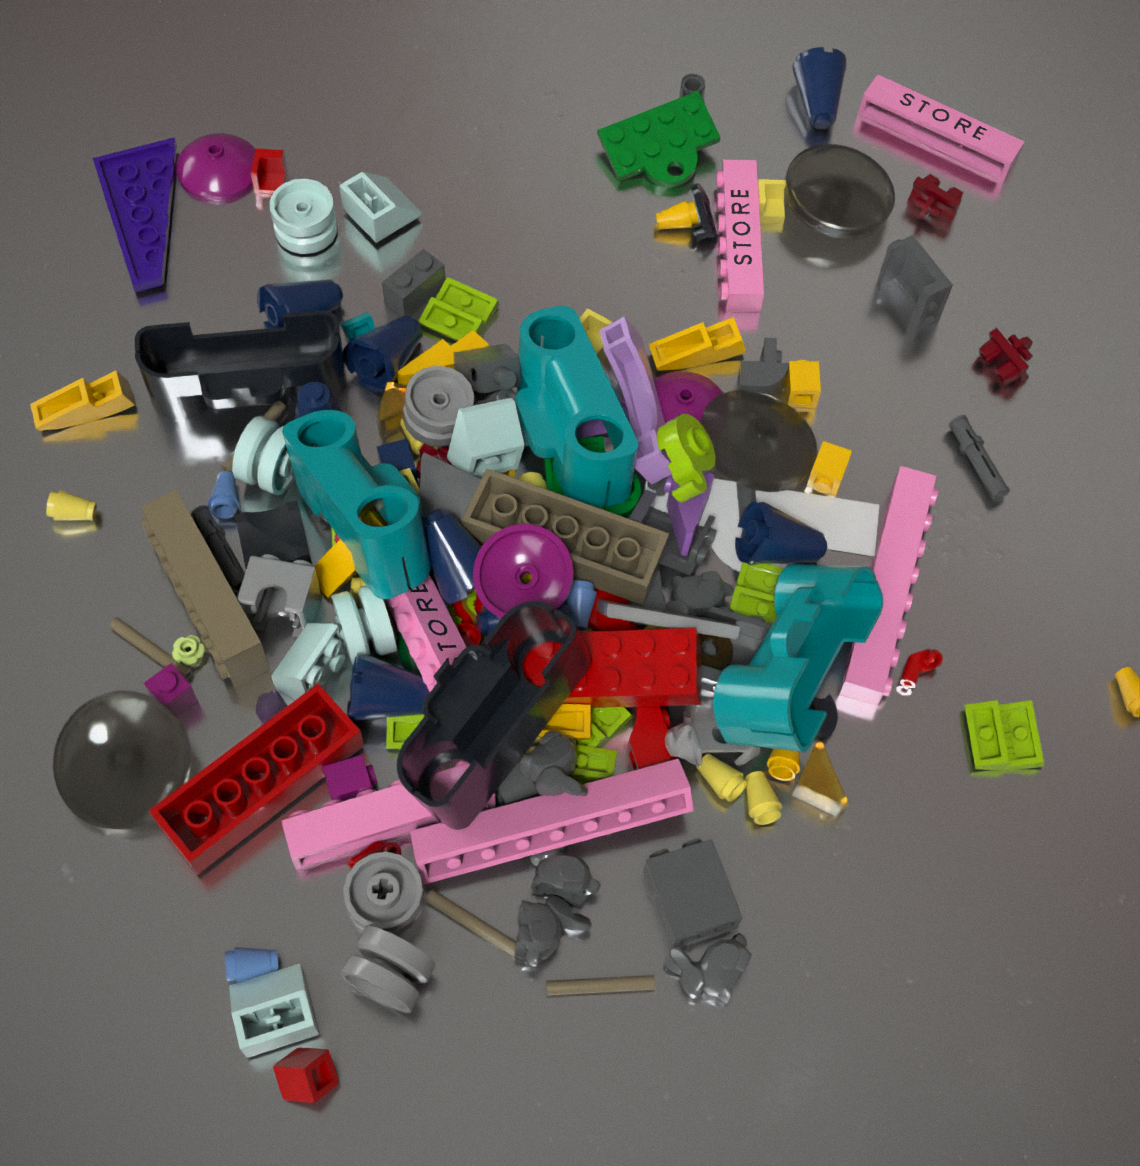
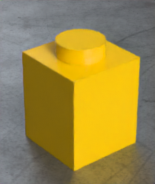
M789 361L785 379L787 408L817 407L821 393L819 361Z
M823 441L811 470L807 486L814 488L820 493H829L836 496L852 451Z

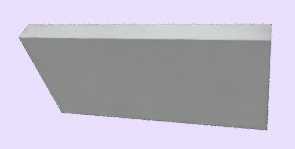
M601 599L598 600L597 605L598 613L610 618L673 629L697 628L698 633L736 639L739 636L740 626L726 621Z

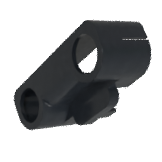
M324 310L283 314L285 327L193 335L190 322L150 325L141 328L135 335V359L154 409L163 417L172 420L194 418L202 414L208 407L221 409L273 404L283 397L284 391L297 404L300 389L309 382L325 384L337 400L343 394L347 383L346 365L338 319L332 312Z
M532 601L513 607L501 618L483 641L487 649L480 645H472L465 648L452 665L445 661L433 676L437 684L424 699L422 706L424 718L406 739L399 751L397 774L400 782L422 806L451 829H464L473 822L590 668V653L574 621L547 603ZM543 643L562 645L541 672L546 680L544 685L539 688L529 683L524 675V662L529 652ZM461 761L470 764L446 797L434 802L431 795V783L436 772L451 762Z

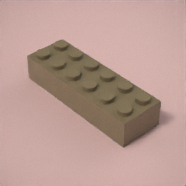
M486 469L461 520V525L481 546L493 534L512 525L532 524L543 527L558 536L568 549L574 568L573 580L591 582L594 584V588L644 605L665 555L669 533L490 469Z
M177 489L141 505L145 518L140 520L147 534V538L154 552L160 558V563L168 578L171 579L180 601L184 603L194 627L198 629L208 653L212 655L222 679L229 678L234 688L270 671L260 639Z

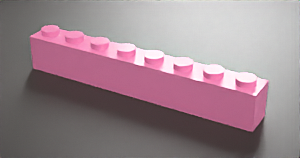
M903 466L899 467L893 482L871 568L883 594V609L866 643L852 642L839 693L841 696L878 706L882 696L888 697L890 694L893 678L888 676L890 667L895 668L897 665L900 649L895 648L897 639L902 640L907 621L902 620L904 611L909 612L914 594L908 592L910 584H916L920 567L915 566L917 558H922L926 546V540L921 538L923 532H928L933 517L932 514L928 513L929 506L934 507L939 489L934 488L936 475Z
M679 759L582 784L588 790L587 796L569 795L566 792L557 796L542 795L482 811L468 827L460 830L451 829L442 822L410 831V836L422 884L425 885L692 812L694 809L691 788Z

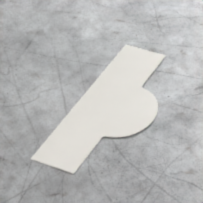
M714 479L699 526L704 527L709 515L716 517L713 529L717 530V534L711 547L722 562L740 572L742 562L736 555L735 538H741L743 528L738 527L739 509L736 482ZM646 480L645 490L656 493V490H652L647 486L648 481ZM755 485L757 503L765 502L822 532L827 541V549L875 557L879 504ZM669 493L662 497L657 494L654 505L655 509L668 513L666 504ZM788 563V564H770V565L777 566V567H781V568H785V567H787L788 565L795 564V563Z

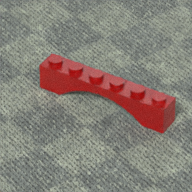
M594 589L597 595L588 622V628H591L593 631L638 630L635 622L630 623L627 620L606 617L597 611L599 599L628 604L627 599ZM660 706L636 707L635 726L630 735L627 748L633 771L679 759V757L670 756L665 747V736L668 728L671 727L665 708L660 709Z

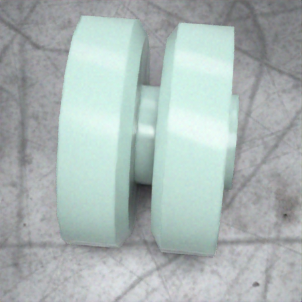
M294 179L282 184L273 192L270 199V212L274 222L275 236L281 246L291 252L309 254L323 250L333 242L337 233V222L333 197L326 186L315 180Z
M263 416L253 418L241 434L235 449L232 465L235 479L252 486L259 484L261 489L275 495H280L289 488L295 477L282 433L284 426L279 428L277 422Z
M367 585L361 586L358 592L361 604L360 609H357L353 595L348 591L331 595L336 616H334L335 623L339 628L342 645H345L352 665H354L357 653L370 655L367 643L369 638H371L376 653L380 656L397 651L384 600L374 596Z

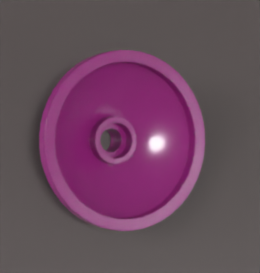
M214 133L197 138L189 143L178 156L176 173L179 183L189 194L203 200L222 201L235 198L253 186L251 170L255 148L247 140L232 134Z
M689 371L669 372L654 379L665 423L680 414H689L696 418L704 427L711 442L720 436L727 424L729 406L725 394L715 382L701 374Z
M532 524L512 525L493 534L479 550L473 568L474 587L480 601L493 615L500 619L510 609L525 602H543L553 606L555 610L559 609L570 593L574 578L573 562L565 544L551 531ZM525 574L532 575V581L528 584L521 582Z

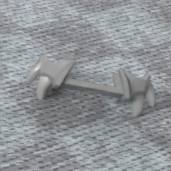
M687 711L683 712V723L668 730L665 736V747L670 756L685 759L696 766H702L701 754L742 752L743 754L734 761L737 766H741L758 756L761 747L717 742L712 736V730L719 729L716 721H692Z

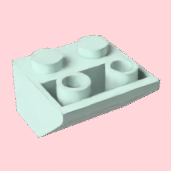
M361 172L339 185L342 208L376 243L421 216V211L387 177Z
M507 398L458 410L447 454V459L454 467L477 478H482L486 469L498 473L518 469L525 444L515 401L512 398Z
M308 623L271 676L277 691L296 700L317 683L326 690L327 680L333 672L336 673L340 670L345 661L338 626L333 623Z
M300 963L229 986L231 1014L239 1048L246 1058L319 1035Z

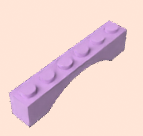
M624 316L600 329L599 332L604 352L622 390L628 409L630 425L638 440L635 469L652 485L672 475L667 466L672 462L667 456L665 449L659 451L657 444V430L665 424L642 336Z

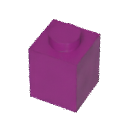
M172 663L144 682L151 699L170 722L198 703L191 685Z
M363 755L322 767L331 800L346 801L356 798L358 793L372 789L373 785L378 784L373 765L366 766Z

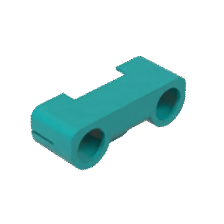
M555 306L537 310L529 314L522 321L519 332L518 356L521 384L517 387L519 391L515 396V405L524 446H530L532 452L538 457H554L553 470L566 497L599 509L605 507V500L607 507L624 503L631 494L638 451V440L576 311L568 306ZM601 419L613 444V450L597 453L585 449L577 441L578 427L586 421Z
M321 410L288 422L283 427L282 433L299 494L315 516L320 514V512L351 552L355 570L373 595L380 599H391L409 591L402 558L404 559L410 588L413 589L420 585L430 573L431 562L421 518L423 515L421 499L395 466L386 463L375 466L369 464L362 455L354 420L348 414L336 410ZM371 502L388 526L374 527L364 524L359 519L361 509Z
M791 564L783 569L775 589V612L777 617L749 665L732 664L726 667L716 683L713 698L714 717L727 743L806 752L810 748L827 716L826 711L808 710L844 642L866 643L883 609V594L874 572L869 567Z

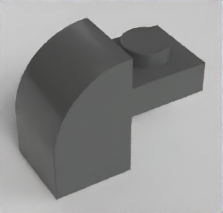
M765 337L761 352V362L741 360L737 377V402L765 403L773 400L781 393L789 363H781L782 351L777 350V338Z

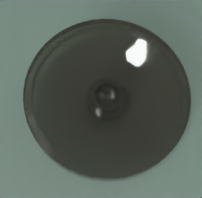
M822 144L803 150L791 161L784 178L786 180L784 196L795 216L811 229L833 238L858 239L874 234L887 222L895 204L894 186L882 166L865 153L843 145Z
M746 390L725 392L709 402L699 421L708 433L714 446L716 456L714 467L727 478L747 488L765 492H780L792 489L808 477L817 458L816 438L806 420L791 406L768 394Z
M135 691L108 692L84 703L70 716L63 726L57 739L53 756L55 783L60 796L68 808L80 819L91 825L113 830H129L153 822L154 819L148 810L186 783L191 769V745L187 731L180 718L162 701Z

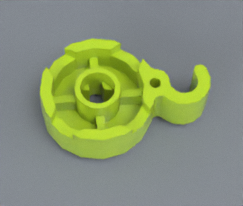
M680 414L659 427L656 438L659 451L665 449L667 456L672 463L667 466L672 473L674 481L680 486L672 491V495L678 502L685 503L707 490V483L703 474L715 466L716 456L711 439L700 422L689 414Z

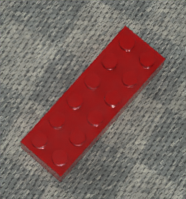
M697 628L579 632L590 653L591 665L563 704L591 705V708L701 705V638ZM543 643L529 652L524 662V675L529 683L539 688L544 685L546 680L541 672L562 645Z
M317 683L148 811L159 828L198 875L325 777L323 766L346 760L364 746L361 731L321 685Z

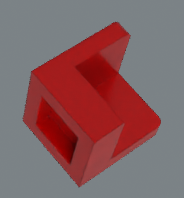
M256 148L251 170L254 192L256 194H273L278 187L285 183L287 165L284 150Z
M299 1047L272 1066L284 1100L315 1103L339 1084L329 1049Z

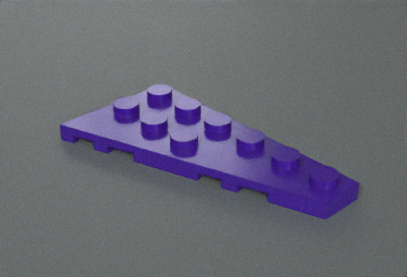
M175 137L93 158L135 292L164 285L177 150Z

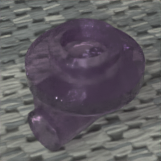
M272 690L259 696L256 714L263 723H266L288 705L277 690Z

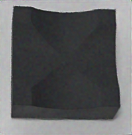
M297 500L287 502L267 511L234 514L246 569L251 556L262 557L264 554L276 556L281 561L293 563L295 560H304L312 564Z

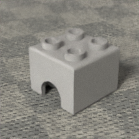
M264 554L262 557H250L237 599L254 630L265 632L270 618L277 614H286L290 616V620L294 621L292 637L298 638L308 623L316 622L322 595L316 570L312 564L304 560H295L293 563L281 561L276 556Z

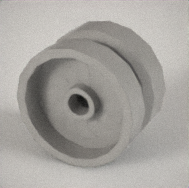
M444 366L423 368L414 374L406 387L403 421L406 430L414 439L423 444L436 447L450 445L458 410L473 406L474 393L471 383L462 373Z
M390 852L370 854L358 861L347 874L343 888L345 906L352 923L361 934L365 927L372 926L403 938L413 932L422 920L425 899L421 876L413 863L403 856ZM386 895V899H380L382 896Z
M365 927L356 943L363 956H349L340 971L341 977L372 999L395 1010L410 1013L420 996L413 983H427L435 968V962L427 954L406 940L377 927Z

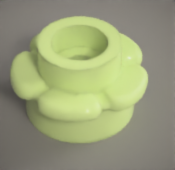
M197 636L180 637L173 645L172 656L177 662H181L188 667L195 666L202 660L205 646L201 644V639ZM186 648H191V651L186 652L185 650Z

